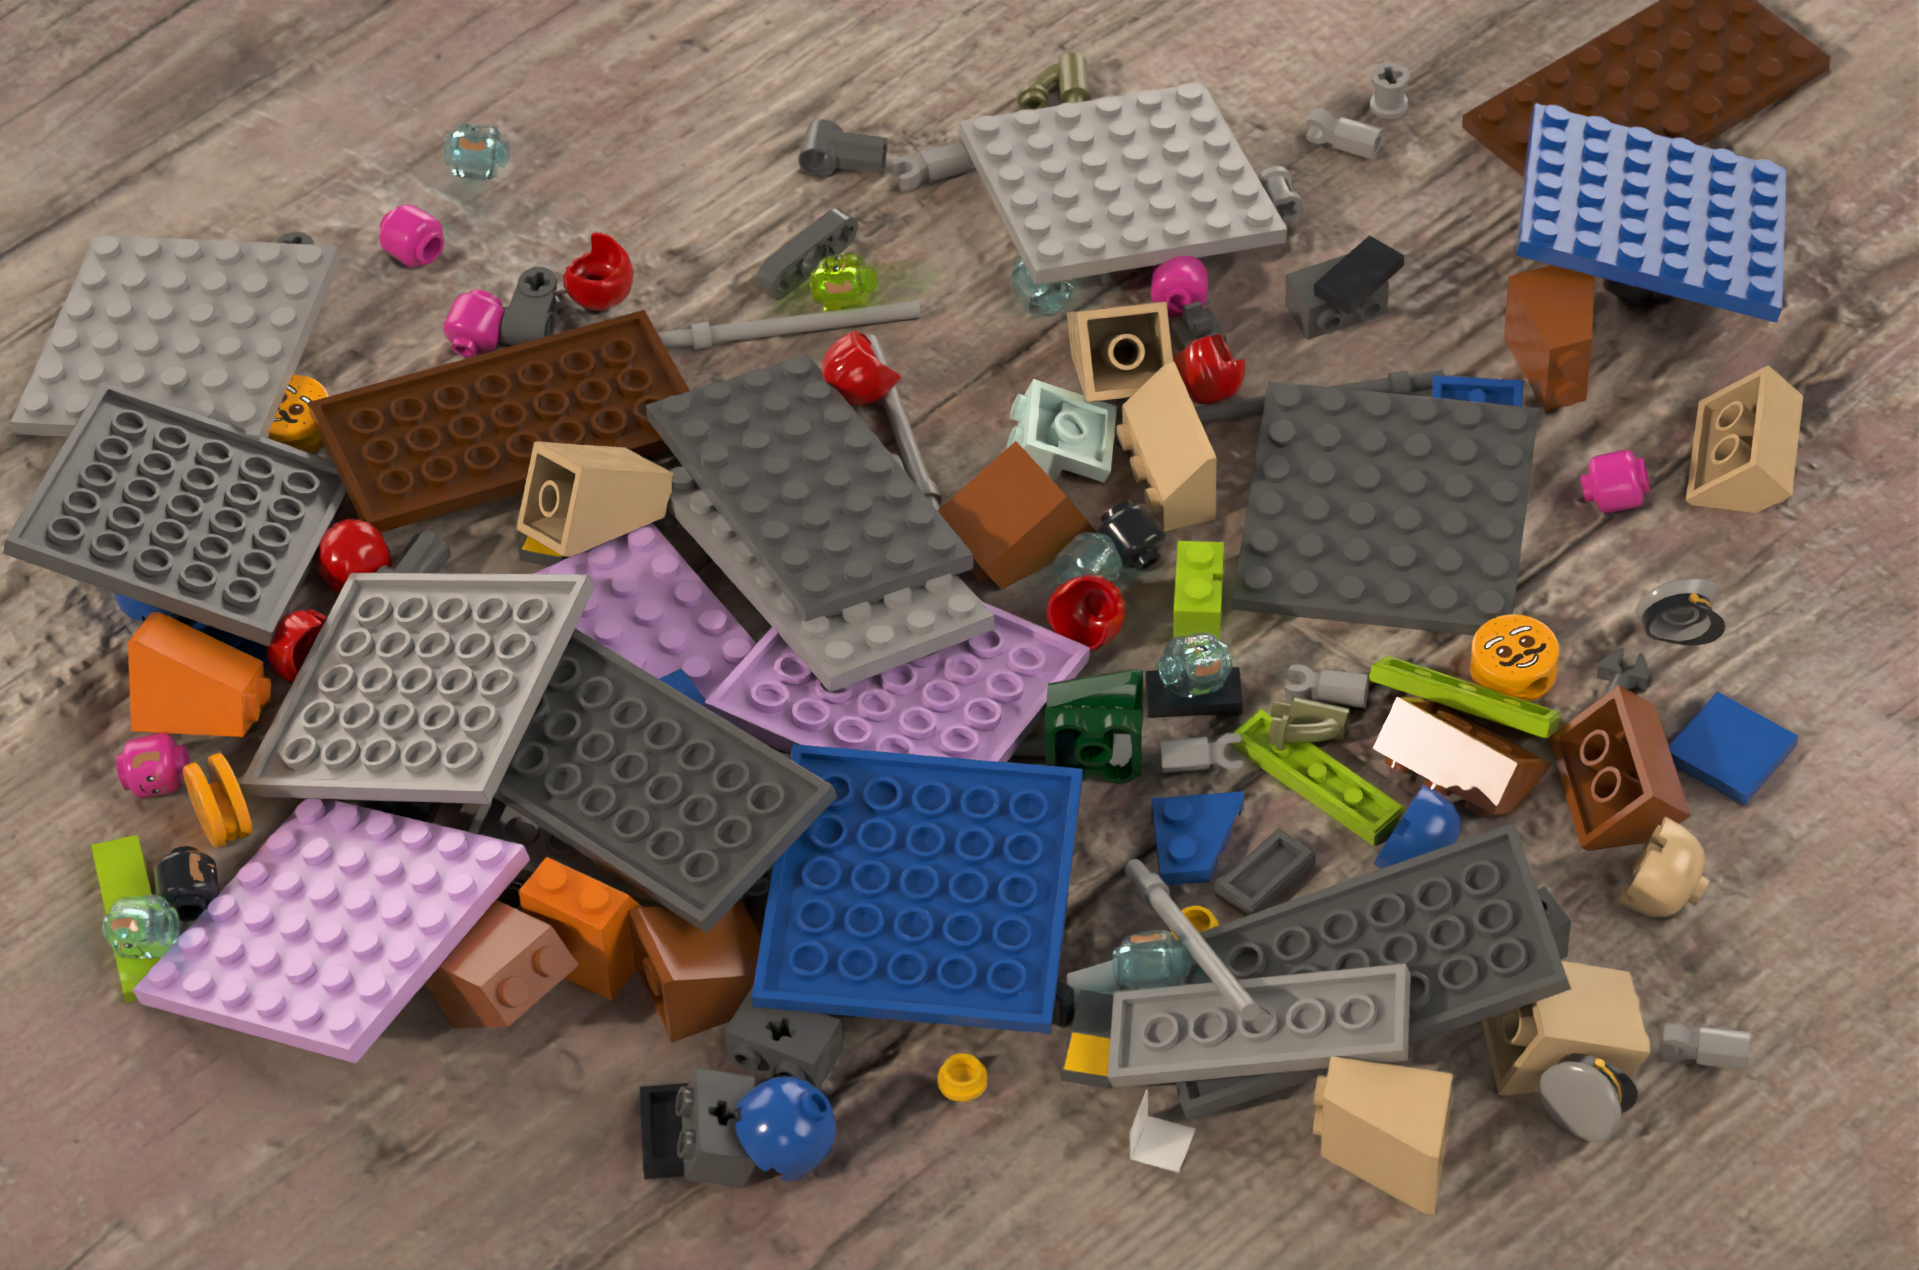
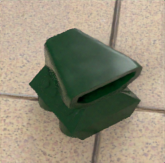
M1130 669L1048 683L1047 708H1045L1046 766L1083 769V780L1088 776H1100L1104 781L1114 784H1123L1132 781L1135 777H1142L1143 670Z

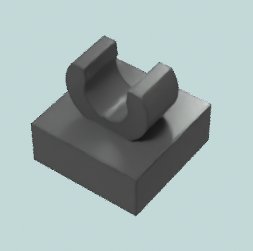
M1200 301L1183 306L1182 316L1168 320L1170 336L1180 352L1193 341L1209 335L1212 337L1218 333L1222 335L1227 344V336L1209 307L1202 309Z

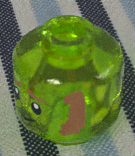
M858 253L827 256L818 262L817 269L811 271L810 286L816 304H822L827 311L866 307L869 304L871 292H876L878 289V279L874 266H867L864 258Z

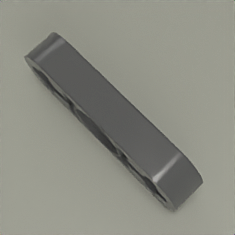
M839 208L829 210L762 264L756 276V287L775 300L785 298L823 268L826 262L828 264L834 259L829 256L839 255L850 246L857 234V220Z

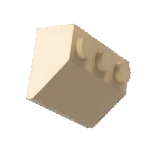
M1167 363L1122 405L1123 424L1117 425L1120 447L1122 451L1129 450L1132 456L1130 464L1136 483L1143 482L1145 487V504L1151 508L1154 515H1157L1164 531L1216 519L1217 458L1175 363Z
M1769 365L1699 401L1686 501L1690 505L1758 513L1792 496L1803 395Z

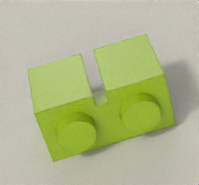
M1178 541L1173 639L1195 633L1199 634L1193 636H1198L1200 639L1194 640L1192 639L1193 636L1189 637L1192 642H1189L1187 637L1174 639L1173 647L1192 648V646L1200 648L1205 646L1207 649H1220L1224 542Z

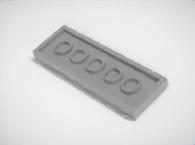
M1406 964L1237 980L1259 1007V1014L1252 1021H1244L1214 983L1114 992L1107 1078L1112 1087L1117 1088L1329 1068L1331 1056L1375 1063L1408 1061L1411 974Z

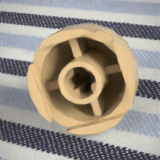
M1665 816L1662 825L1658 824L1632 868L1634 871L1632 876L1635 878L1630 886L1626 882L1624 883L1618 897V902L1643 915L1662 918L1676 914L1687 901L1696 905L1709 884V879L1702 876L1706 858L1703 846L1696 836L1682 825Z

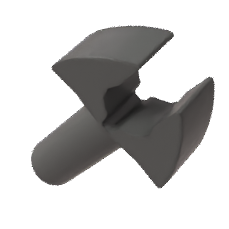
M1624 648L1612 652L1598 664L1597 678L1607 680L1610 683L1606 694L1618 685L1627 690L1635 688L1643 692L1647 691L1649 672L1642 653H1639L1636 666L1627 670L1624 674L1621 673Z

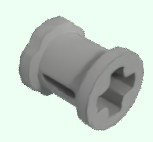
M1394 62L1379 64L1371 73V83L1375 87V93L1370 99V109L1379 118H1400L1408 110V98L1404 92L1405 87L1409 84V72L1407 68Z
M1275 166L1265 169L1257 175L1283 222H1291L1296 219L1303 211V201L1300 195L1293 192L1291 187L1292 178L1289 171L1285 167Z

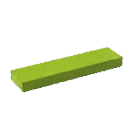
M1388 655L1372 664L1368 678L1370 681L1543 738H1547L1558 730L1562 716L1559 713L1560 711Z
M1262 708L1233 732L1241 735V742H1231L1230 747L1372 846H1375L1398 825L1406 812L1404 806L1311 742L1287 743L1283 751L1276 749V745L1268 744L1269 729L1273 717Z
M137 834L91 845L125 1004L139 1001L133 989L165 955ZM132 918L138 922V932H131L130 929L120 928L119 926L114 931L110 922L115 919ZM119 940L121 941V945H122L123 950H119V949H120ZM124 943H130L132 947L126 948ZM131 955H138L139 957L149 956V955H159V956H157V958H151V959H148V958H136V959H132L133 957H131Z

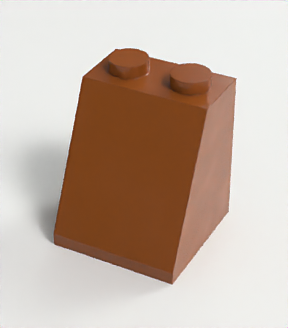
M1554 265L1508 276L1504 339L1544 411L1568 407L1575 403L1586 401L1592 345L1595 276Z
M1017 441L1011 444L938 510L940 515L973 553L972 572L982 583L990 577L1001 590L1093 543L1098 538L1096 530L1067 495Z
M495 900L424 985L454 1028L509 1027L579 965L551 925Z
M736 902L705 933L664 906L641 907L628 911L636 970L671 1043L730 1022L754 985L763 930L760 919L758 917L751 919L743 902Z

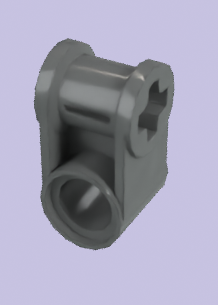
M533 267L524 271L518 278L510 305L506 308L502 319L501 341L503 345L514 346L554 335L562 306L559 298L555 295L557 278L550 269Z

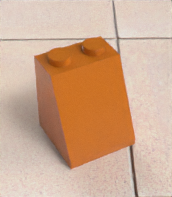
M151 612L128 641L131 731L244 737L253 722L258 721L264 706L269 705L271 681L270 678H264L263 661L161 612Z
M546 857L519 890L522 912L551 925L579 966L569 973L565 979L612 1001L636 971L628 911L641 908L642 906L629 895Z

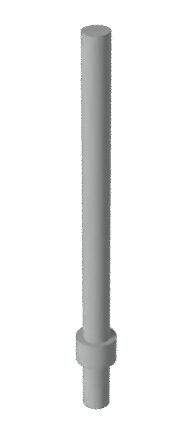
M910 301L709 326V322L691 324L690 329L658 332V335L666 349L693 346L694 350L712 348L713 343L920 318L921 315L919 301Z
M874 335L866 336L872 343L871 348L877 359L882 364L888 366L878 338ZM894 386L881 400L909 477L938 511L942 502L941 495L936 483L929 479L896 386Z
M1130 860L1125 866V873L1135 884V892L1145 906L1156 910L1244 1021L1254 1020L1259 1014L1258 1005L1169 897L1168 886L1157 874L1150 873L1140 860Z

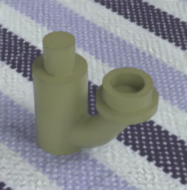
M1067 53L1059 59L1058 63L1043 70L1031 85L1023 87L1018 92L1017 101L1022 110L1046 108L1049 102L1047 89L1057 82L1060 84L1062 103L1090 101L1086 58L1080 53Z
M1297 697L1293 698L1292 703L1274 700L1271 709L1273 719L1269 729L1268 744L1276 745V749L1283 751L1287 743L1319 742L1329 739L1344 741L1349 726L1351 710L1345 707Z

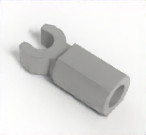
M1313 109L1307 119V123L1312 126L1306 135V139L1312 143H1332L1333 148L1369 159H1374L1380 149L1383 133L1381 128L1344 117L1338 120L1322 109Z
M961 141L921 152L919 157L901 156L891 161L893 176H899L901 191L913 190L922 181L927 180L928 183L968 172L970 169L968 153Z
M1290 665L1289 682L1301 684H1286L1285 700L1292 703L1293 698L1297 697L1307 700L1314 699L1330 705L1366 709L1369 694V675L1322 669L1321 673H1317L1305 665Z
M1225 733L1219 736L1215 742H1208L1207 737L1159 741L1162 773L1208 770L1210 769V764L1218 763L1223 768L1229 770L1238 769L1243 766V760L1225 758L1223 749L1228 743L1241 742V735Z
M1664 1024L1660 1059L1670 1062L1695 1059L1698 1065L1746 1070L1749 1058L1750 1032L1699 1027V1031H1693L1680 1024Z

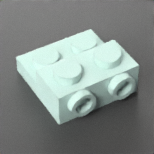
M1033 379L1024 395L1018 394L1014 400L1010 419L1018 421V427L1015 426L1011 431L1007 448L1017 441L1053 480H1056L1063 469L1104 483L1111 472L1117 406L1102 401L1086 402L1084 395Z

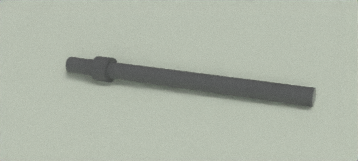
M1405 370L1389 373L1388 378L1329 387L1411 395V392L1432 389L1433 375H1445L1443 370L1408 374V371ZM1266 396L1202 405L1194 408L1201 424L1263 415Z

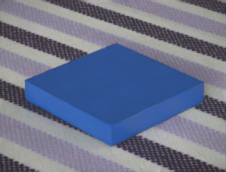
M1717 691L1669 745V749L1676 768L1745 806L1795 749L1798 735Z

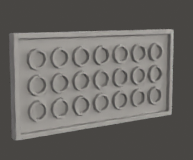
M682 466L670 471L674 475L672 494L669 495L667 509L768 623L776 628L783 640L830 692L994 630V614L957 575L952 576L951 573L926 581V585L914 589L908 587L884 595V599L872 603L866 601L845 608L842 613L827 618L821 616L805 622L804 619L802 620L794 610V606L783 592L781 593L775 586L772 578L758 564L753 554L734 533L731 526L717 511L687 470Z

